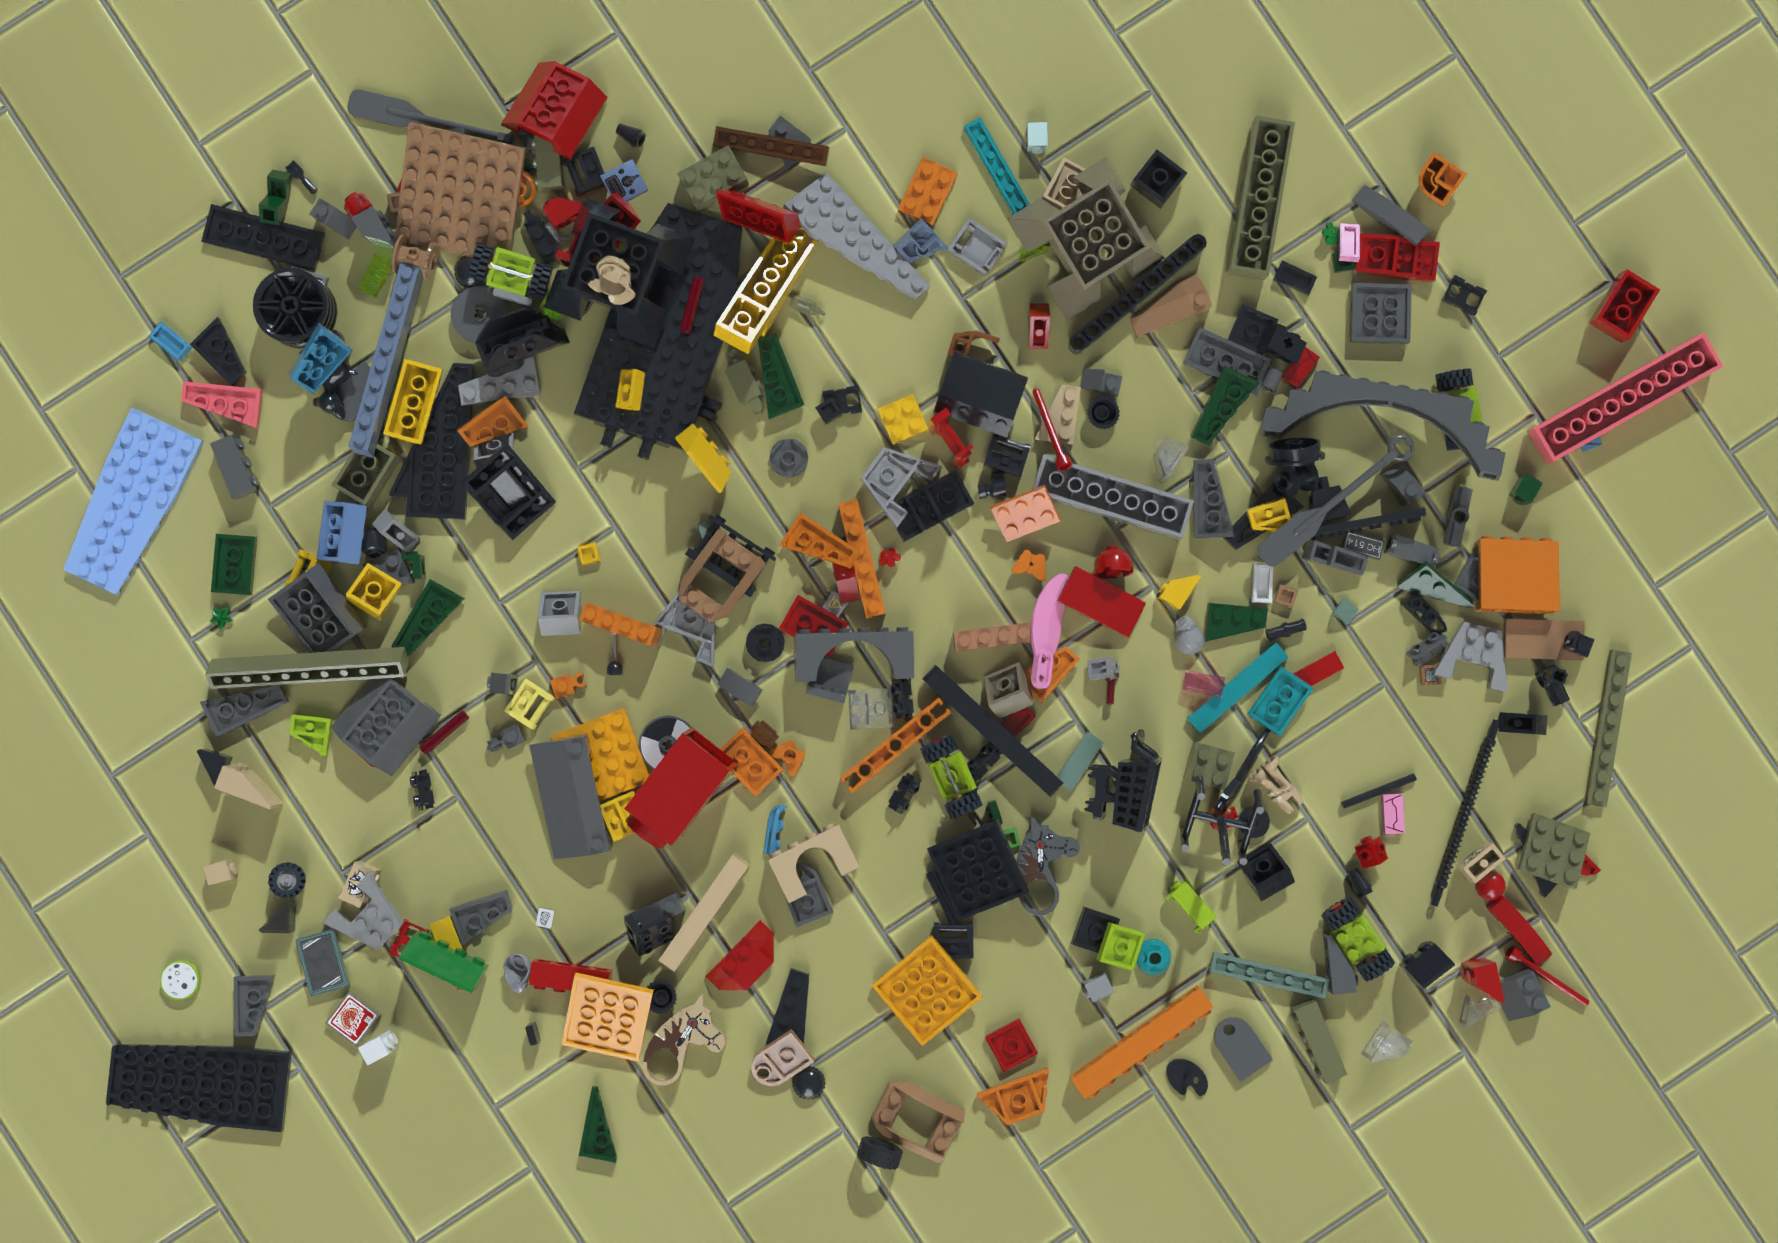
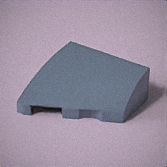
M922 218L893 244L909 263L916 261L920 257L931 256V253L948 249L945 243Z

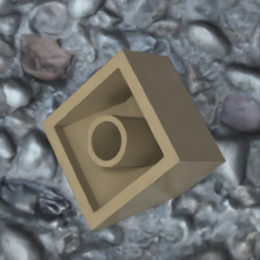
M1019 662L984 677L988 706L998 719L1034 705L1031 687Z

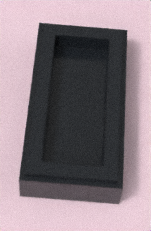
M1282 260L1273 279L1309 295L1317 276Z

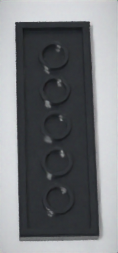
M211 204L201 242L316 271L325 233L281 222L279 226L260 222L259 216Z

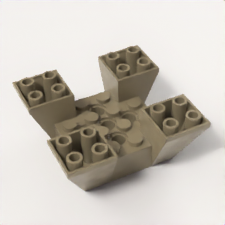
M1104 157L1073 177L1082 196L1059 210L1042 198H1039L1007 219L1027 253L1048 241L1056 252L1068 274L1047 287L1067 320L1100 300L1101 279L1124 265L1133 279L1165 259L1147 226L1144 225L1138 228L1120 197L1126 190L1107 157ZM1082 213L1087 216V223L1081 221ZM1108 220L1114 223L1113 230L1108 228ZM1092 231H1095L1098 235L1096 241L1091 238ZM1075 241L1081 244L1080 251L1074 248ZM1102 248H1105L1108 252L1106 258L1101 255Z

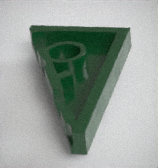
M592 1086L579 1156L616 1163L618 1158L600 1092L597 1086Z

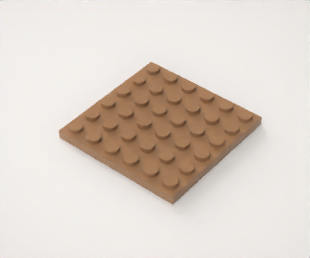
M410 122L408 125L395 233L397 237L405 235L407 243L429 247L432 242H435L439 250L473 257L475 248L479 243L494 248L491 262H493L497 247L512 251L526 148Z

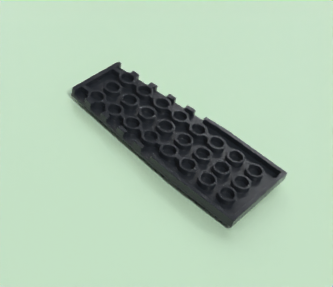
M116 1044L112 1046L106 1105L122 1106L125 1109L133 1108L146 1113H160L162 1116L171 1115L184 1120H198L200 1123L222 1127L282 1132L284 1131L292 1052L240 1046Z

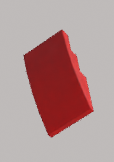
M1360 233V259L1356 265V272L1396 279L1435 282L1440 242L1420 241L1415 246L1406 238H1400L1399 235Z
M1074 566L1057 600L1078 613L1128 638L1146 605L1142 600L1077 566Z

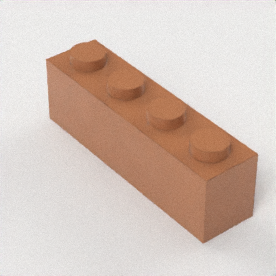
M1031 622L953 632L955 652L1030 643Z

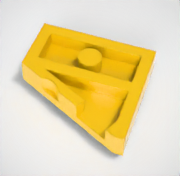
M1284 497L1246 510L1251 528L1254 530L1275 532L1291 519Z
M634 791L600 805L602 816L613 842L632 834L631 828L626 823V818L630 813L624 808L634 796Z

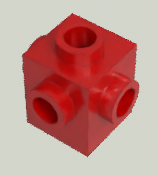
M1364 837L1360 839L1359 844L1354 846L1356 856L1360 860L1363 869L1380 865L1389 859L1385 845L1380 837Z

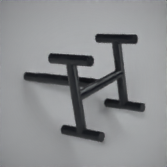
M1197 776L1195 778L1196 789L1186 822L1180 828L1181 849L1183 851L1189 850L1188 839L1194 820L1197 818L1217 823L1222 863L1225 866L1231 863L1227 826L1244 829L1245 832L1242 840L1237 841L1240 864H1247L1246 852L1258 815L1264 812L1261 790L1255 789L1253 791L1254 804L1248 822L1198 811L1200 801L1205 799L1203 777Z

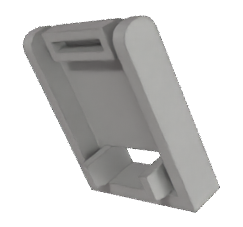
M968 218L947 249V252L986 277L988 272L983 267L990 270L1003 252L997 246L1000 245L1005 248L1007 243L971 218ZM967 230L972 233V236L962 249V246L957 243Z

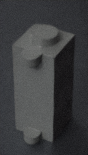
M1397 534L1389 536L1384 551L1386 555L1419 566L1427 561L1434 567L1440 558L1438 554L1439 548Z

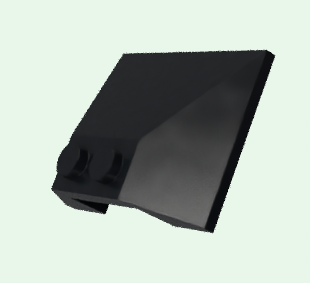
M505 443L462 481L472 498L511 540H514L556 503L555 499L508 443Z

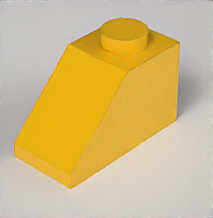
M1195 575L1168 581L1167 584L1164 582L1158 590L1160 593L1158 598L1175 610H1180L1201 576Z

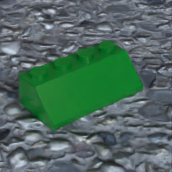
M425 931L413 934L398 958L469 993H472L479 987L489 966L485 964L484 959L477 956L474 958L470 957L465 950L460 948L454 950L449 947L450 944L441 939L436 941L431 938V934Z

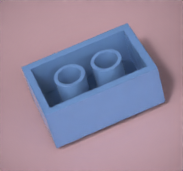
M324 501L317 560L359 564L367 506L346 502Z

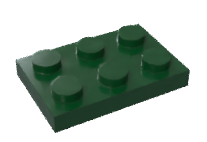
M216 534L211 592L252 595L257 537Z

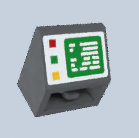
M371 206L352 217L361 235L371 244L389 249L394 248L398 237L395 231L393 232L389 227L391 223L381 210L377 211Z

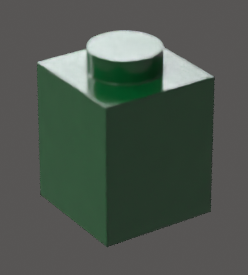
M1527 473L1522 474L1513 486L1509 496L1519 505L1531 504L1543 482Z

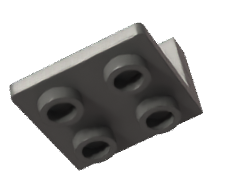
M823 658L817 671V681L809 682L806 694L845 703L854 666Z

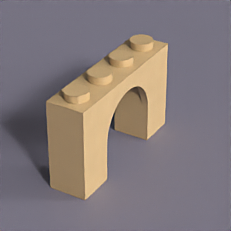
M830 823L822 828L823 832L817 835L815 832L805 836V841L801 843L795 841L787 845V850L781 852L779 849L769 855L770 859L767 862L788 903L807 894L797 875L796 863L799 856L809 848L818 847L828 852L841 876L859 868L839 824L833 825V823Z

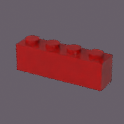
M535 958L531 964L529 985H533L534 989L545 990L548 987L553 988L554 992L564 993L565 990L572 991L576 973L612 980L613 969Z

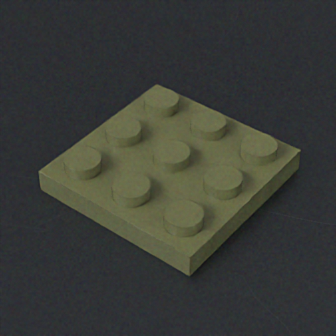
M1536 813L1531 814L1517 870L1571 889H1577L1590 833Z

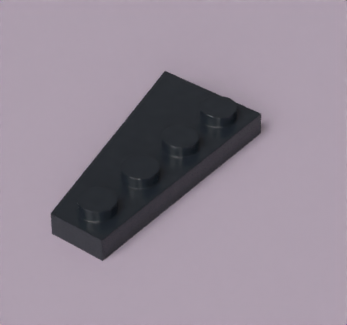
M1274 482L1248 509L1284 496L1278 492ZM1294 496L1284 497L1290 516L1304 508ZM1246 511L1232 525L1235 537H1223V539L1234 550H1237L1267 530L1252 529Z
M793 968L790 969L766 1041L767 1045L791 1029L804 1044L810 974Z

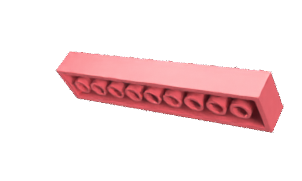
M1703 332L1527 430V433L1544 463H1552L1722 368L1723 364Z

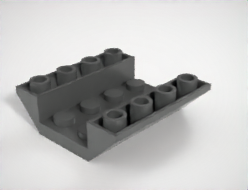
M396 678L369 679L331 728L342 742L368 763L393 776L440 718L441 714L428 703L421 702L395 681Z

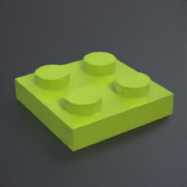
M1108 922L1096 960L1133 971L1145 933Z

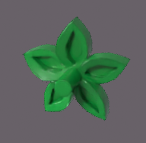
M229 607L221 610L213 608L215 616L209 622H218V627L222 630L225 625L224 622L230 623L233 621L231 617L227 616L229 614Z

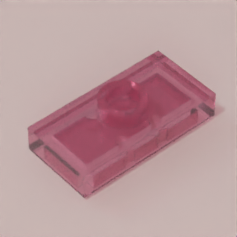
M1186 671L1183 691L1222 697L1225 677Z

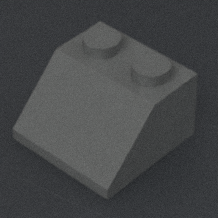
M1524 968L1500 980L1505 1000L1500 1005L1508 1021L1534 1016L1551 1007L1534 971Z

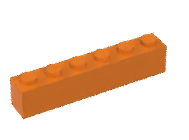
M858 500L839 503L847 542L861 552L853 566L866 619L885 615Z

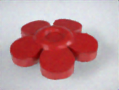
M890 548L888 552L886 550L881 551L879 554L881 557L879 563L882 566L887 564L888 567H893L896 564L895 561L901 559V555L897 553L895 548Z

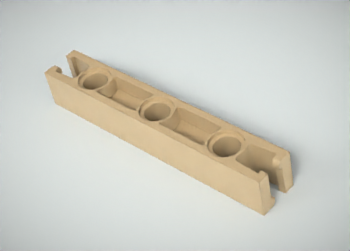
M735 853L731 856L660 957L659 961L675 972L749 867V863Z

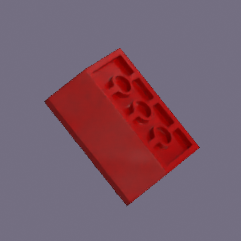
M556 61L538 63L503 119L501 126L517 134L524 129L552 143L554 152L571 160L608 97L590 78Z

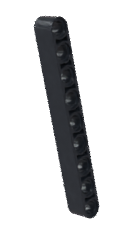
M1195 234L1074 334L1068 344L1070 352L1073 354L1084 352L1202 253L1207 244L1206 238L1201 234ZM1198 241L1201 244V248H1194L1192 242ZM1177 254H1184L1186 261H1180L1177 258ZM1169 266L1171 273L1163 272L1162 267ZM1154 278L1157 285L1150 286L1147 279ZM1134 290L1140 291L1142 298H1135L1132 292ZM1118 303L1126 304L1127 310H1119ZM1109 315L1112 318V323H1105L1103 316ZM1088 328H1095L1098 334L1091 336L1088 333ZM1080 340L1083 347L1075 348L1073 341Z
M934 665L922 678L1048 796L1052 797L1064 784L938 666Z

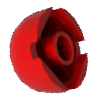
M1117 546L1106 547V550L1102 551L1094 561V575H1097L1099 578L1114 579L1117 578V575L1123 574V577H1127L1134 573L1131 557L1124 550L1118 549Z

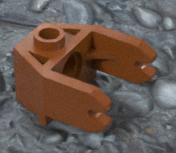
M977 330L954 333L948 354L952 357L955 351L967 356L973 340L983 338L999 343L1000 338ZM957 343H963L964 347L962 349H958L956 346Z

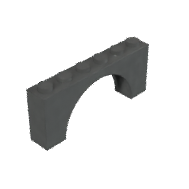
M896 627V631H889V628H877V632H869V628H857V632H850V629H838V633H830V629H818V633H811V629L799 630V633L794 634L795 681H817V671L824 656L835 646L855 640L872 644L884 654L889 662L892 678H914L913 631H908V627Z

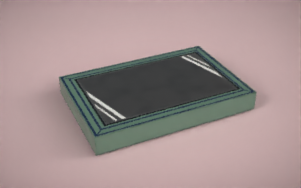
M335 929L295 940L310 997L350 986Z

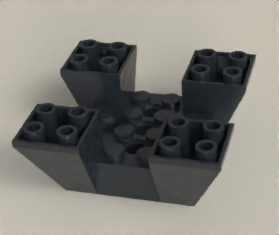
M584 197L571 232L572 235L580 237L569 268L557 270L544 308L581 321L588 301L617 311V335L655 348L668 311L647 298L659 267L682 275L695 237L657 224L647 233L618 223L621 210ZM620 244H626V248L623 251H617V247ZM599 255L600 260L606 256H614L624 260L630 267V271L632 269L638 270L637 275L631 277V289L636 294L631 301L622 305L613 304L609 301L607 294L602 291L597 292L588 285L590 281L599 279L596 269L598 262H591L594 256Z

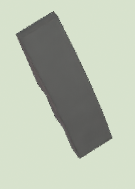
M1366 185L1352 199L1356 205L1382 225L1384 223L1397 235L1401 234L1415 246L1430 230L1397 204Z

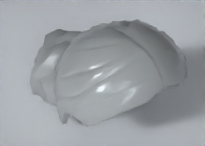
M1184 615L1175 622L1176 648L1186 655L1195 654L1203 647L1204 636L1194 620Z
M511 954L503 963L505 980L509 984L511 991L522 993L528 987L529 982L527 979L530 976L531 961L523 954Z

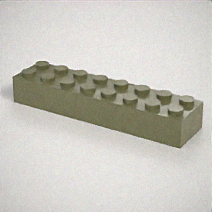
M1257 115L1252 122L1227 274L1262 280L1269 276L1295 122Z

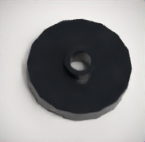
M763 623L756 625L747 635V651L757 661H774L784 650V636L779 628L772 624ZM764 639H767L769 641V645L767 647H764L762 645V641Z

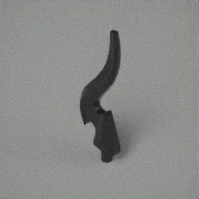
M1266 728L1261 734L1235 778L1232 779L1218 798V802L1214 806L1216 811L1221 812L1223 807H1226L1241 788L1257 753L1271 731L1270 729Z

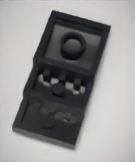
M957 470L942 476L895 502L908 511V514L896 530L904 543L974 505L975 503Z

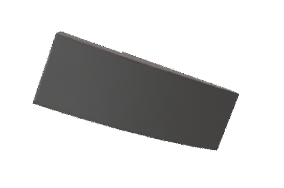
M1308 540L1302 559L1349 573L1363 575L1368 556L1316 540Z

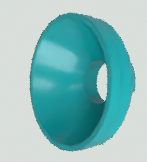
M1145 940L1142 943L1136 963L1147 974H1161L1167 970L1171 963L1170 949L1161 940ZM1152 953L1160 955L1159 963H1150L1149 957Z

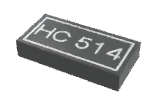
M1346 531L1341 548L1368 556L1371 559L1380 560L1385 541Z

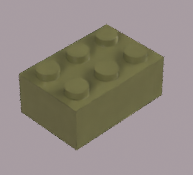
M729 145L677 173L698 213L718 202L716 195L718 190L739 191L749 185Z
M378 443L373 457L356 454L352 451L331 486L371 508L401 460V457Z

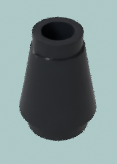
M621 123L616 128V134L632 147L639 148L643 145L646 134L643 133L642 129Z
M1359 868L1348 872L1355 895L1357 894L1361 898L1373 892L1371 883Z

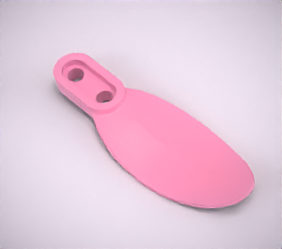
M1063 573L1056 575L1045 585L1033 609L1031 643L1034 659L1031 682L1037 689L1047 688L1051 682L1053 655L1058 646L1065 608L1064 604L1057 601L1068 580V576Z

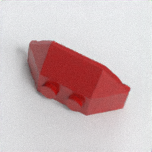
M759 920L705 977L718 990L747 991L774 963V932Z

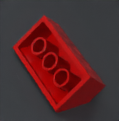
M718 190L716 192L722 218L726 221L786 243L791 242L801 227L798 214L792 210L783 209L775 204L764 202L759 198H753L734 190Z

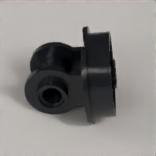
M1305 437L1288 438L1274 441L1268 445L1269 455L1265 457V462L1277 467L1274 473V482L1282 496H1295L1299 488L1309 492L1317 487L1319 474L1315 461L1325 459V453L1321 451L1320 440Z

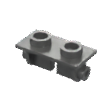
M1432 633L1419 644L1412 646L1406 654L1413 658L1412 663L1415 666H1421L1431 659L1430 651L1436 656L1447 648L1446 646L1449 643L1446 639L1448 638L1442 633Z

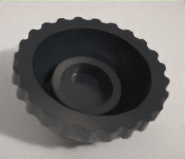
M463 257L455 265V278L464 288L481 286L484 283L468 277L473 257Z
M1096 397L1088 405L1087 418L1096 428L1107 429L1113 427L1117 420H1119V406L1110 397Z
M657 980L647 986L648 989L654 990L650 1011L663 1014L674 1008L677 994L671 983Z
M808 1066L797 1073L792 1081V1087L800 1098L802 1097L807 1100L820 1096L826 1084L824 1074L814 1066Z

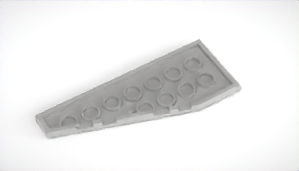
M827 172L784 204V209L792 210L798 214L801 228L808 236L825 243L824 246L829 249L833 248L840 252L844 258L867 272L871 271L876 274L880 280H886L895 286V289L913 300H916L930 288V285Z

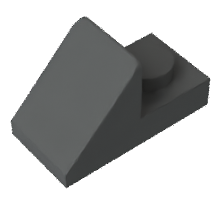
M1084 369L1080 387L1081 389L1118 396L1123 376L1105 373L1103 369Z

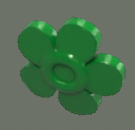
M1331 222L1326 223V228L1322 229V235L1326 237L1325 243L1327 245L1338 242V228L1334 227Z

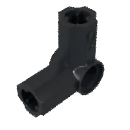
M1553 664L1535 673L1538 683L1545 689L1552 706H1557L1570 700L1563 685L1566 683L1568 676L1565 669H1560Z

